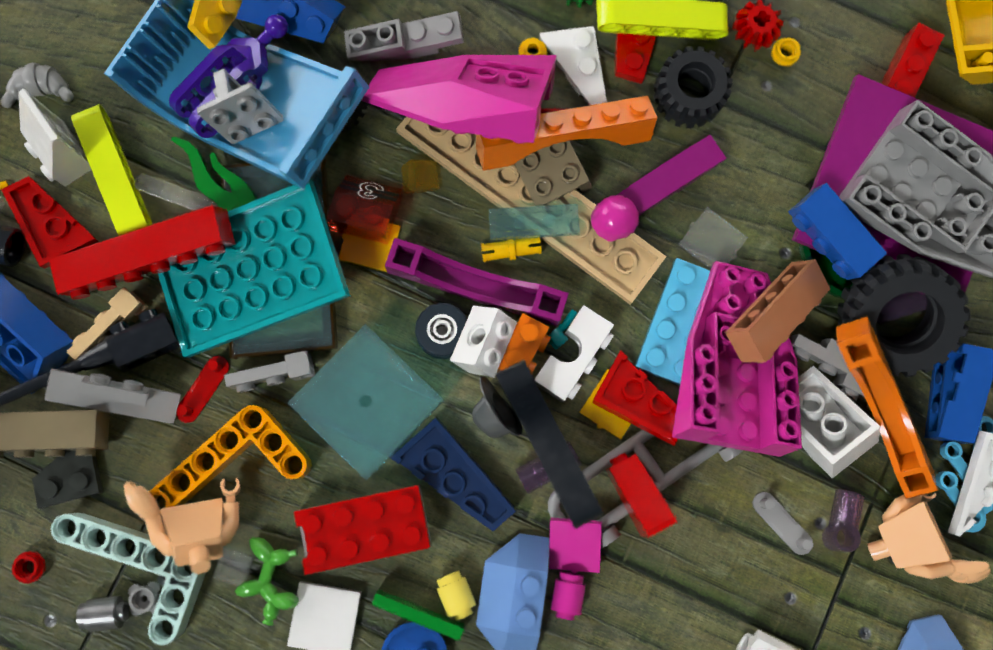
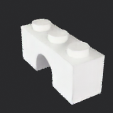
M583 305L565 332V335L573 339L578 346L579 353L577 359L566 363L550 355L535 378L537 386L560 402H564L567 397L572 400L582 386L577 381L583 372L588 375L598 360L594 358V355L599 347L605 350L614 335L610 331L614 324Z

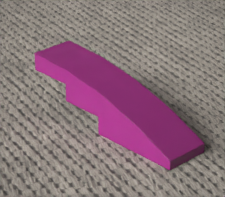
M709 135L660 165L617 195H623L632 200L640 216L676 192L679 193L727 158L712 136Z

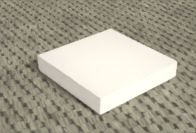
M303 581L299 582L297 591L299 603L294 607L287 646L306 650H351L362 591Z

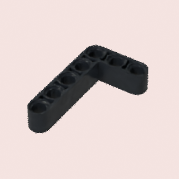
M524 359L496 373L495 375L516 412L573 527L577 529L604 515Z

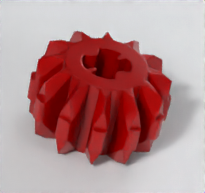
M758 0L755 4L749 1L736 14V21L733 24L732 30L738 32L736 40L743 39L745 41L744 48L752 44L755 51L759 50L761 46L767 49L772 45L773 41H777L780 37V30L783 27L784 21L779 19L781 10H772L773 2L765 6L762 0Z

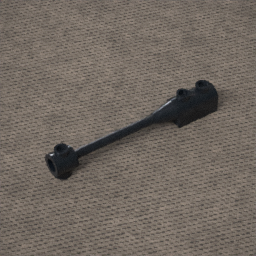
M150 309L142 312L138 316L141 322L129 326L126 321L112 325L109 328L111 335L106 336L103 341L79 356L77 360L58 367L56 370L78 373L83 370L88 371L115 363L117 368L122 372H126L180 348V345L165 312L158 314L156 309ZM50 371L1 392L0 407L46 387Z

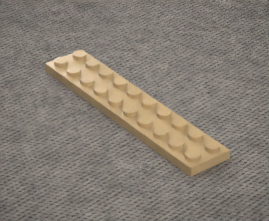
M405 117L396 128L399 135L533 234L539 235L540 239L630 305L667 257L635 233L630 234L627 238L617 239L613 242L597 235L591 224V213L596 204L576 190L541 208H536L515 164L483 171L476 150V134H457L452 130L441 129L409 117Z

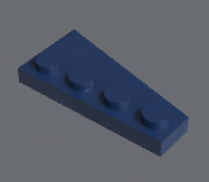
M438 417L433 419L391 457L396 463L406 467L417 478L427 482L438 493L455 502L462 510L492 531L496 530L517 511L515 506Z

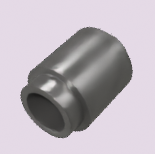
M121 596L89 599L86 603L78 606L76 613L77 625L79 629H86L88 632L122 628L124 622L129 618V605L127 602H124Z

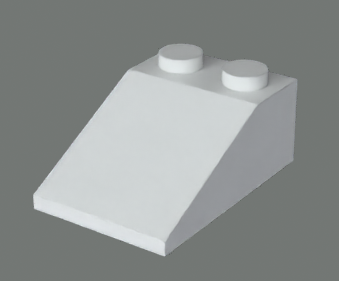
M24 88L18 92L20 131L27 140L24 146L34 158L40 159L43 164L40 169L51 182L56 180L66 187L91 170L85 152L59 117Z
M812 366L798 377L802 447L831 478H834L879 442L881 426L817 368Z

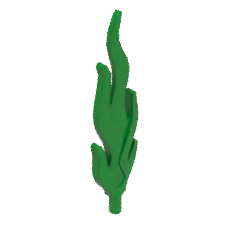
M178 137L171 138V141L183 148L187 153L197 188L219 207L226 209L228 212L257 200L250 186L240 177L222 166L215 153L210 154L212 167L229 183L232 193L224 190L212 179L198 149L186 140Z

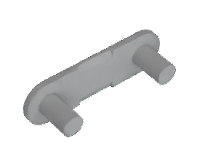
M760 492L756 494L753 498V508L794 553L799 555L808 554L813 548V541L810 535L770 493Z

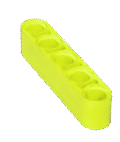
M596 0L597 29L601 32L695 39H720L729 34L727 4L697 0Z
M98 104L71 115L72 123L118 235L120 236L153 225L105 109L102 105Z

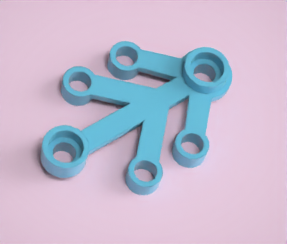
M982 416L979 431H982V424L985 423L987 426L986 432L993 434V420L990 417ZM957 442L943 443L940 446L941 456L950 462L964 482L968 465L962 458L963 450L961 445ZM949 446L954 448L953 456L948 454ZM950 471L939 472L935 477L937 486L945 491L956 507L960 491L957 488L958 478ZM946 475L950 479L948 486L943 482V478ZM993 504L990 507L984 506L974 517L976 523L966 532H978L985 526L986 514L993 510Z

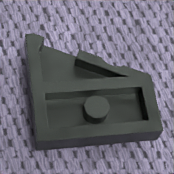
M65 451V457H57L34 476L32 482L38 509L103 493L96 456H75L76 451Z

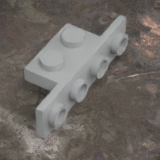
M51 369L44 399L50 402L172 424L175 421L181 394L144 387L143 383L133 380H124V383L113 381L111 377L102 374L87 376Z

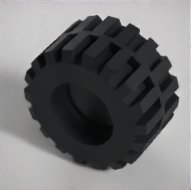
M691 46L686 47L683 53L679 49L674 52L672 57H668L659 72L653 89L656 92L653 97L654 103H659L657 107L659 113H666L665 120L668 122L671 119L675 120V126L681 127L683 123L686 124V128H693L695 124L701 127L707 121L711 122L720 112L730 97L732 91L730 88L733 85V80L728 78L731 73L730 68H724L723 66L725 60L722 57L719 59L714 57L716 52L712 50L709 53L704 52V47L699 46L696 51H693ZM691 78L698 81L704 87L706 96L703 98H692L686 95L680 89L678 80Z

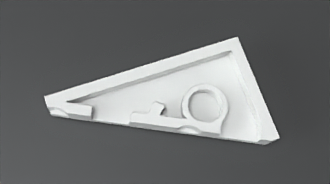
M594 26L540 33L539 40L545 44L552 55H557L556 65L565 72L567 80L576 92L582 95L589 105L606 103L607 99Z
M979 431L948 530V533L960 537L976 523L973 518L984 506L990 507L993 504V434L986 431Z

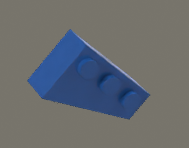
M243 0L236 19L265 27L267 18L278 14L286 19L289 25L288 34L324 43L334 31L345 6L336 0Z
M962 344L957 352L952 350L947 355L949 360L943 365L939 362L933 365L934 370H932L925 438L957 442L959 444H975L993 380V349Z

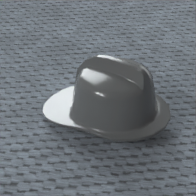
M481 376L479 383L483 397L473 407V422L492 438H500L509 433L516 436L522 434V424L514 409L500 396L492 383L485 376Z

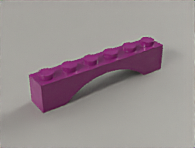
M395 237L385 263V268L389 274L520 316L524 313L539 322L555 327L558 326L569 294L542 284L516 280L479 270L449 259L423 246Z

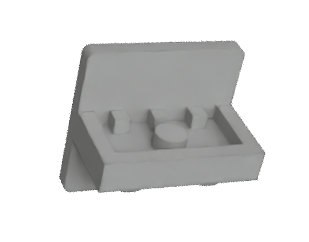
M225 69L213 73L216 87L213 91L216 99L197 108L198 115L231 144L243 141L250 136L283 122V115L252 83L241 86Z

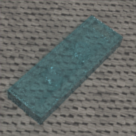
M578 204L488 209L490 241L574 236L580 234Z

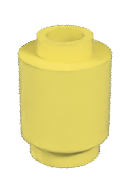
M459 570L436 580L439 586L436 590L447 617L454 616L457 621L473 613L471 608L476 605V602L465 576L462 577Z

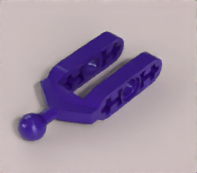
M278 14L271 15L265 21V30L256 39L254 37L231 39L227 45L215 47L171 93L169 97L170 107L182 118H189L190 127L199 136L210 138L218 133L211 125L207 124L204 126L201 124L204 119L198 115L197 111L198 107L216 99L213 91L216 88L213 75L215 72L211 69L213 67L218 71L225 69L241 86L252 83L259 89L262 84V76L268 71L267 50L265 47L274 38H282L287 34L289 25L286 19ZM225 56L228 59V62L226 64H224L222 61L223 57ZM246 75L250 78L248 82L243 80ZM211 76L209 85L200 88L202 79ZM194 89L198 94L194 95L191 90ZM184 99L188 101L186 106L181 104Z

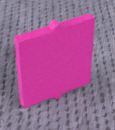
M551 517L549 569L570 570L574 574L577 571L600 573L602 521H591L575 529L570 519Z

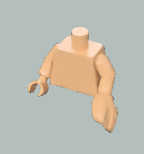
M225 478L221 481V491L226 496V502L224 503L222 498L162 509L159 508L154 497L143 486H137L132 481H126L124 484L127 503L132 511L138 514L140 518L145 519L152 545L165 556L173 557L175 565H190L191 571L195 574L207 572L211 568L210 560L220 559L223 556V546L230 544L239 528V502H236V496L239 494L241 487L237 478L236 488L232 491L225 490Z
M936 493L931 496L923 494L907 499L903 494L895 498L882 515L883 524L878 526L883 538L867 543L868 550L874 561L891 556L896 568H904L908 574L927 579L947 576L953 581L970 584L984 580L991 571L989 563L984 561L952 559L951 552L927 503L936 497Z

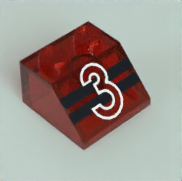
M346 175L335 190L327 215L330 229L388 245L403 189Z

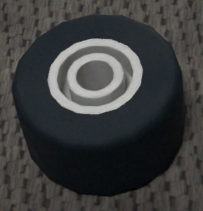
M448 303L430 305L422 311L416 321L415 334L418 344L423 351L437 359L451 358L467 321L464 313L459 308Z

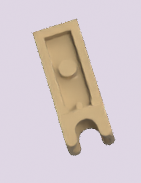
M125 287L122 288L108 302L111 308L101 312L95 318V324L87 332L79 334L73 340V346L67 353L74 360H77L79 356L103 341L106 336L111 335L109 328L112 325L123 321L136 323L139 320L138 316L142 312L147 311L149 306L134 292H129Z

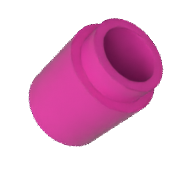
M560 571L559 579H555L551 610L556 611L557 618L574 620L575 615L582 614L586 584L583 583V575Z

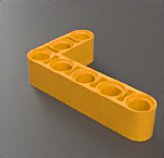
M250 405L238 412L149 492L155 500L162 496L166 501L165 508L184 505L253 443L275 468L288 479L304 478L311 471L312 463L306 452L267 409ZM258 411L262 417L261 424L256 428H252L249 424V418L252 413ZM234 432L238 437V443L233 449H230L226 445V438L230 433ZM274 434L280 435L282 439V445L276 451H273L269 446V439ZM208 453L214 458V464L209 470L204 468L202 462L204 456ZM295 456L301 459L303 465L301 471L297 474L292 473L289 469V461ZM184 474L190 479V486L186 491H183L179 486V480Z

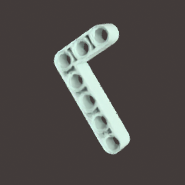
M84 513L60 515L53 521L51 533L54 539L60 543L166 577L149 625V637L157 645H166L183 635L206 572L190 574L185 570L184 566L175 565L173 557L166 556L163 564L158 563L155 559L157 548L152 545L149 534ZM70 520L74 521L76 525V531L73 535L69 533L67 528ZM100 529L106 535L103 545L97 541V533ZM128 539L133 540L136 546L133 555L126 550ZM175 589L183 592L185 597L183 604H178L174 600L173 593ZM164 620L169 621L173 625L172 635H168L163 631L162 624Z

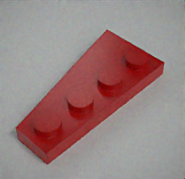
M616 33L615 77L642 84L656 36Z

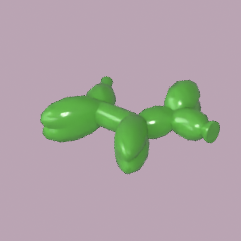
M253 537L250 539V548L254 555L263 562L259 579L248 580L240 584L235 589V594L240 597L261 594L262 598L267 601L263 610L265 619L262 623L273 626V620L277 618L280 609H292L299 603V598L294 593H278L276 587L271 583L275 566L282 565L290 557L298 555V550H274L265 539Z

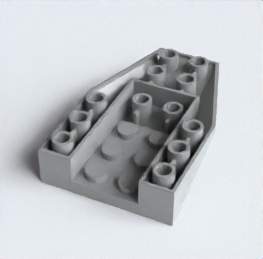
M916 100L898 111L839 198L857 219L918 254L993 278V156L919 100Z

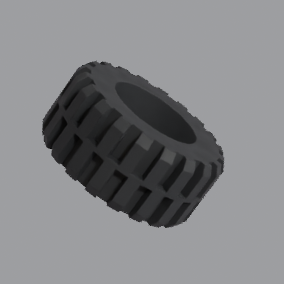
M898 254L896 260L891 256L882 257L879 260L880 264L873 265L860 278L851 279L850 281L853 284L850 289L844 287L841 297L845 302L839 303L837 313L841 317L838 320V325L840 326L868 316L890 370L895 377L899 376L900 372L905 377L916 376V371L922 370L924 373L934 370L933 365L938 362L943 365L949 360L947 355L952 350L957 352L962 345L959 342L960 337H966L969 327L964 322L971 319L970 309L965 306L969 302L966 293L960 289L961 285L956 279L925 258L919 256L912 258L908 254ZM909 292H920L926 296L927 308L925 316L914 330L899 337H884L877 333L876 324L879 313L891 299Z

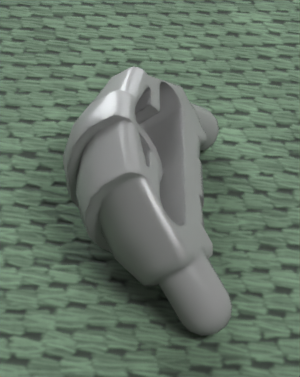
M28 63L24 67L13 71V75L6 86V92L0 102L3 107L10 108L16 99L19 100L18 92L23 88L34 97L54 94L58 97L60 96L65 102L73 101L74 95L68 88L66 81L57 73L54 67L38 63Z

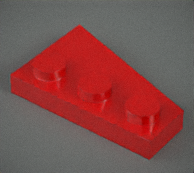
M30 176L1 189L40 267L46 269L50 267L49 259L99 242Z

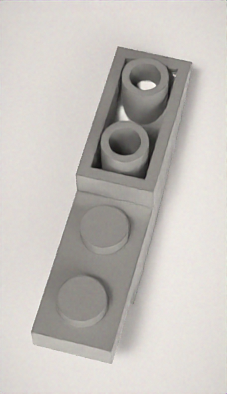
M458 11L402 23L400 19L344 31L347 58L351 61H388L439 54V48L464 43L461 16Z
M800 334L789 337L795 356L798 359L806 362L811 359L820 364L819 370L831 376H835L837 373L833 384L840 388L851 400L857 401V399H860L867 403L857 381L849 371L835 339H822L820 344H817Z

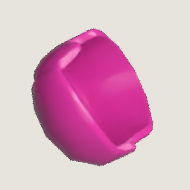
M611 195L595 206L591 213V224L597 235L613 242L617 239L627 238L630 234L634 233L639 225V211L634 202L628 197Z

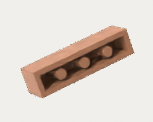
M816 259L791 262L725 332L741 362L764 363L770 360L777 348L789 339L793 330L805 321L806 316L815 306L821 303L822 298L830 290V287Z

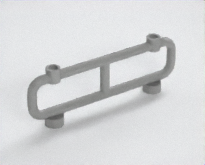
M641 430L582 470V473L588 482L610 467L611 459L625 452L629 454L634 451L653 478L657 489L661 492L717 452L724 462H727L744 450L707 444L664 474L643 444L654 437V435ZM555 490L551 493L548 500V512L550 517L566 518L561 512V501ZM623 503L597 520L602 521L601 548H604L621 536V533L614 524L628 515Z

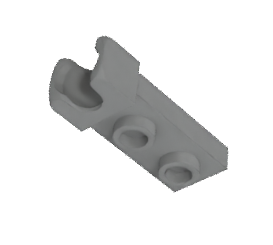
M301 351L285 355V361L226 374L224 378L226 387L236 389L237 393L254 390L255 384L266 382L267 386L285 383V377H289L294 381L314 377L315 369L311 353L307 354V351Z

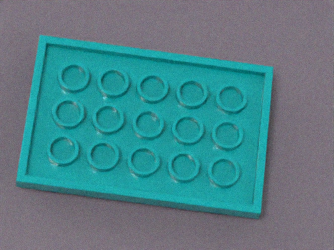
M312 180L308 181L304 189L292 185L228 211L236 245L225 248L224 253L215 256H207L205 254L197 257L198 261L187 265L174 264L170 266L171 270L158 273L183 357L195 356L350 296Z

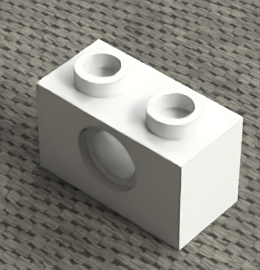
M473 306L450 361L469 373L495 378L517 322L500 309Z

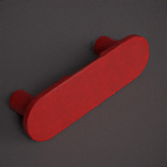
M214 356L208 360L189 391H187L179 403L176 416L181 422L191 423L195 421L223 381L224 375L229 371V363L224 357Z

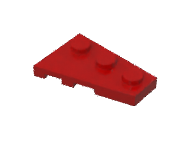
M620 350L592 403L675 446L679 439L672 437L677 404L664 391H660L647 379L648 376L641 369L638 370L628 360V356Z

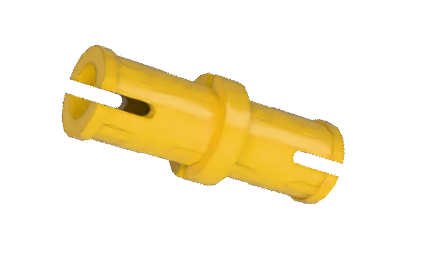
M536 235L513 240V237H508L506 241L481 243V252L494 250L493 253L482 254L483 262L503 258L516 260L517 256L542 254L541 246L529 247L530 244L541 243L540 236Z

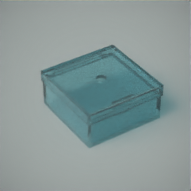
M365 324L288 404L365 480H368L443 404L444 399Z

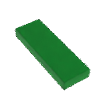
M380 589L376 592L371 603L373 604L372 606L457 641L458 639L460 640L464 630V624Z

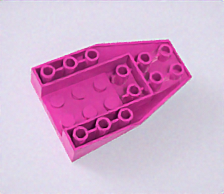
M460 55L379 69L369 83V89L362 98V101L441 129L452 130L457 134L471 133L482 135L488 139L503 138L520 144L534 143L539 130L543 100H549L553 89L557 55Z
M720 261L713 263L687 339L672 434L673 438L778 457L802 448L798 366L790 338L777 348L770 360L764 363L741 362L725 334L731 325L771 284L768 273Z

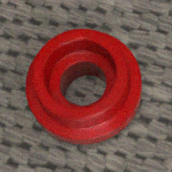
M35 551L21 553L13 562L12 574L22 583L36 582L45 573V559L40 553ZM29 561L34 564L33 572L27 570Z

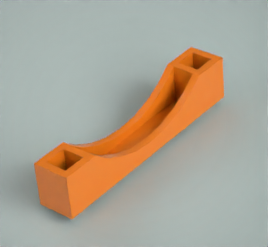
M648 96L541 113L539 130L534 143L520 144L510 139H488L476 134V150L484 171L512 166L522 158L540 149L570 140L603 139L623 146L648 142L652 139L658 117Z
M868 316L837 326L838 347L849 371L864 394L876 423L881 426L880 433L905 498L938 491L933 467Z

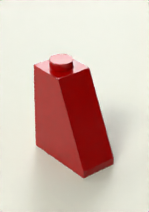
M625 452L610 460L612 466L606 469V472L641 537H651L678 522L636 454L628 457Z

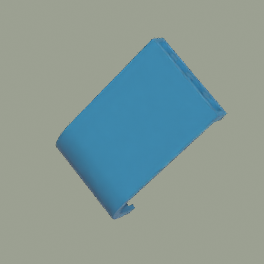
M155 0L104 74L141 104L182 131L304 189L366 94L369 85L354 68L345 66L343 71H339L268 44L265 47L267 50L268 71L262 76V84L258 90L283 115V122L235 144H231L220 133L210 138H202L190 127L189 118H182L170 107L169 97L214 48L208 49L187 28L194 0ZM231 25L217 46L227 45L231 39L253 37ZM226 56L222 59L224 64L228 62ZM215 67L211 69L214 72H218V70L215 69ZM248 75L243 78L245 82H248L250 79ZM211 76L202 79L200 88L209 85ZM194 89L191 90L194 95L198 94ZM184 99L181 104L186 106L188 101ZM205 120L201 122L204 126L208 124Z

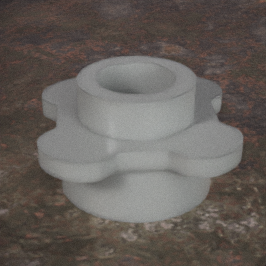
M153 581L145 586L134 584L129 588V606L132 615L139 616L148 611L154 613L159 600L158 592L160 591V585L157 582ZM143 596H147L148 600L146 602L143 601Z

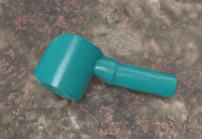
M573 309L564 321L549 335L551 337L549 343L555 350L569 340L563 332L577 315V312Z

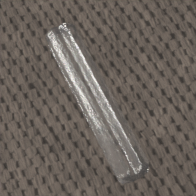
M144 173L135 179V188L137 190L194 211L210 205L218 206L213 200L204 195Z

